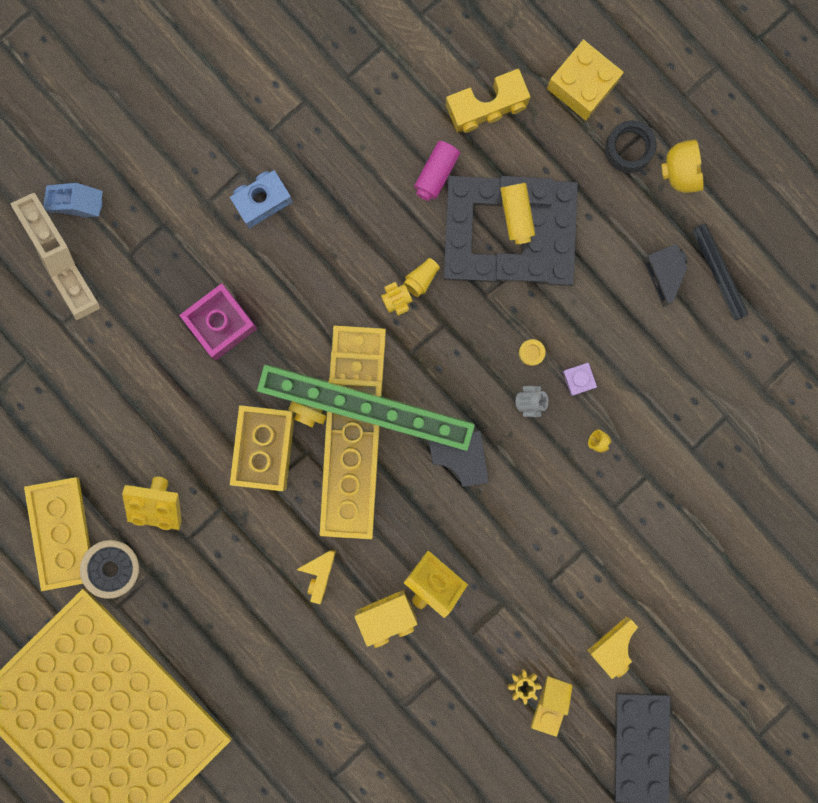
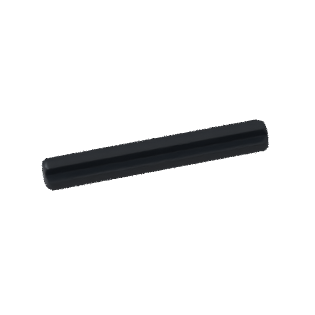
M707 224L695 227L693 233L733 319L739 320L746 317L748 311Z

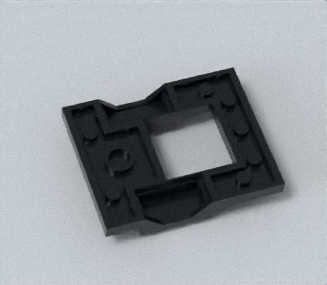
M449 176L444 280L495 283L521 281L543 285L573 286L578 182L553 181V178L501 176V178ZM526 183L535 236H531V242L522 243V254H471L473 205L503 206L500 188Z

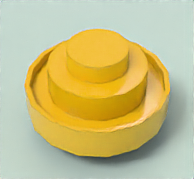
M291 401L288 410L296 413L294 416L295 420L310 427H313L315 422L324 425L327 416L322 414L323 410Z

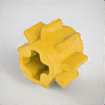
M396 282L385 286L386 293L381 295V298L388 312L396 311L399 316L409 311L407 304L413 301L406 286L403 284L398 287Z
M522 669L521 675L511 674L514 682L513 684H508L507 687L510 690L516 691L512 695L513 700H517L520 697L524 705H526L527 699L531 697L535 700L538 699L535 692L542 689V686L538 683H533L537 678L535 673L529 677L525 669ZM523 681H527L528 685L531 686L526 687V692H522L519 688L523 685Z

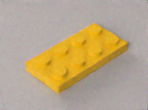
M79 477L24 487L41 591L83 584L80 576V564L83 556L91 547Z

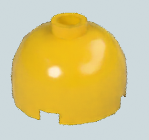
M696 139L687 140L673 146L667 153L666 163L661 164L663 179H669L671 187L682 193L703 191V173H701L700 167L701 157Z

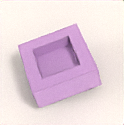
M589 363L563 371L571 396L597 387Z

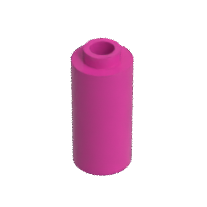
M437 142L414 185L418 197L426 201L437 199L460 156L458 149L446 142Z

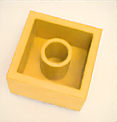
M583 39L551 77L547 90L586 121L617 85L624 72Z
M405 589L357 609L354 616L367 647L370 645H374L375 648L388 643L389 638L396 634H399V637L408 635L414 631V626L417 625V617Z

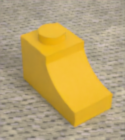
M627 616L587 650L611 679L615 676L619 678L629 670L628 665L632 662L628 656V644L638 627Z

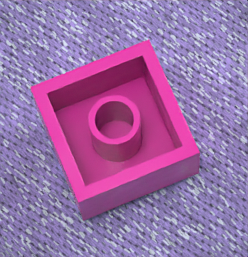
M222 283L179 315L208 354L215 360L219 359L258 329Z

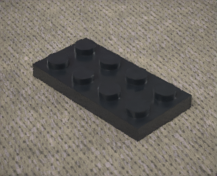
M616 693L615 802L669 803L670 695Z

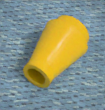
M428 258L422 265L405 276L406 280L403 284L408 292L419 297L421 294L426 293L440 267L434 260Z

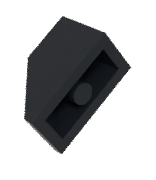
M677 244L650 254L643 259L663 307L674 302L687 269L686 254L683 249H679Z

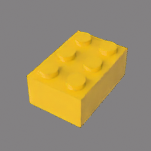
M239 405L230 485L286 491L295 412Z

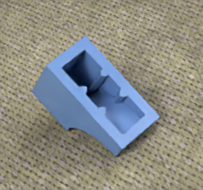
M79 183L47 185L43 207L48 213L99 217L102 208L103 191Z

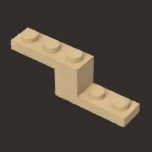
M32 193L10 203L34 244L45 269L74 318L78 320L100 309L98 302L75 266L67 245L36 194Z

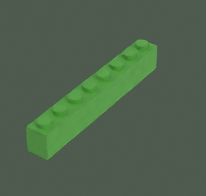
M264 365L257 389L261 393L466 451L468 450L475 426L473 422L272 365Z

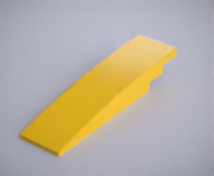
M333 326L329 382L382 397L386 329ZM327 411L320 536L372 539L380 426Z

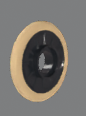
M106 540L93 545L85 553L80 564V576L84 586L89 592L100 598L110 599L124 595L133 587L139 574V563L134 551L126 544L116 540ZM109 561L114 562L117 566V572L112 577L105 576L102 571L103 565Z

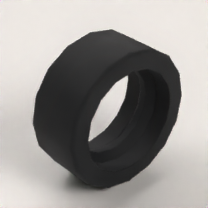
M635 120L624 121L617 125L607 138L605 145L606 158L611 166L618 171L625 173L638 172L645 168L654 157L657 148L656 136L651 128L643 122ZM632 132L642 137L646 146L642 158L630 162L618 155L615 145L620 135Z

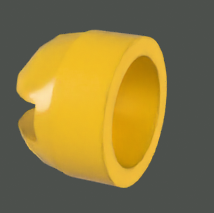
M602 430L594 431L588 440L589 448L599 453L608 451V445L611 444L609 435Z

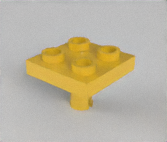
M154 477L150 489L125 485L122 496L127 521L138 526L150 525L157 526L163 530H179L182 519L178 493L166 491L169 483L163 477Z

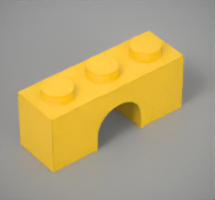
M519 69L494 79L493 88L496 98L491 102L484 103L477 100L473 95L471 87L446 97V107L457 133L460 131H464V133L471 132L479 127L478 124L486 121L494 123L500 120L502 115L512 112V114H516L526 109V105H528L530 100V94Z

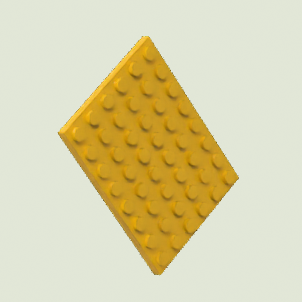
M86 588L82 589L0 670V736L64 803H169L232 740L222 727Z

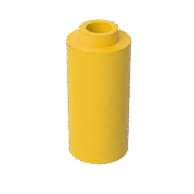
M526 183L500 188L509 240H515V244L531 242V236H535Z

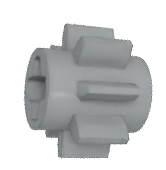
M523 386V392L518 393L516 396V407L520 412H523V417H541V411H545L548 407V396L544 391H541L540 386Z

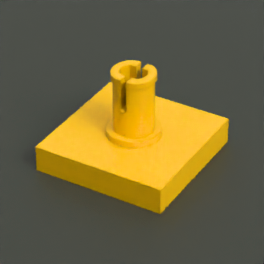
M427 551L404 581V584L416 593L412 598V602L417 608L423 609L428 604L443 618L452 611L468 585L430 551Z

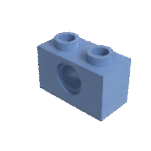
M275 170L270 173L269 171L261 173L256 177L254 183L249 186L242 185L234 190V195L230 197L249 229L293 203L291 196ZM260 192L267 194L264 202H254L256 194Z

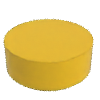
M527 340L519 348V358L528 366L538 365L545 357V347L538 340Z

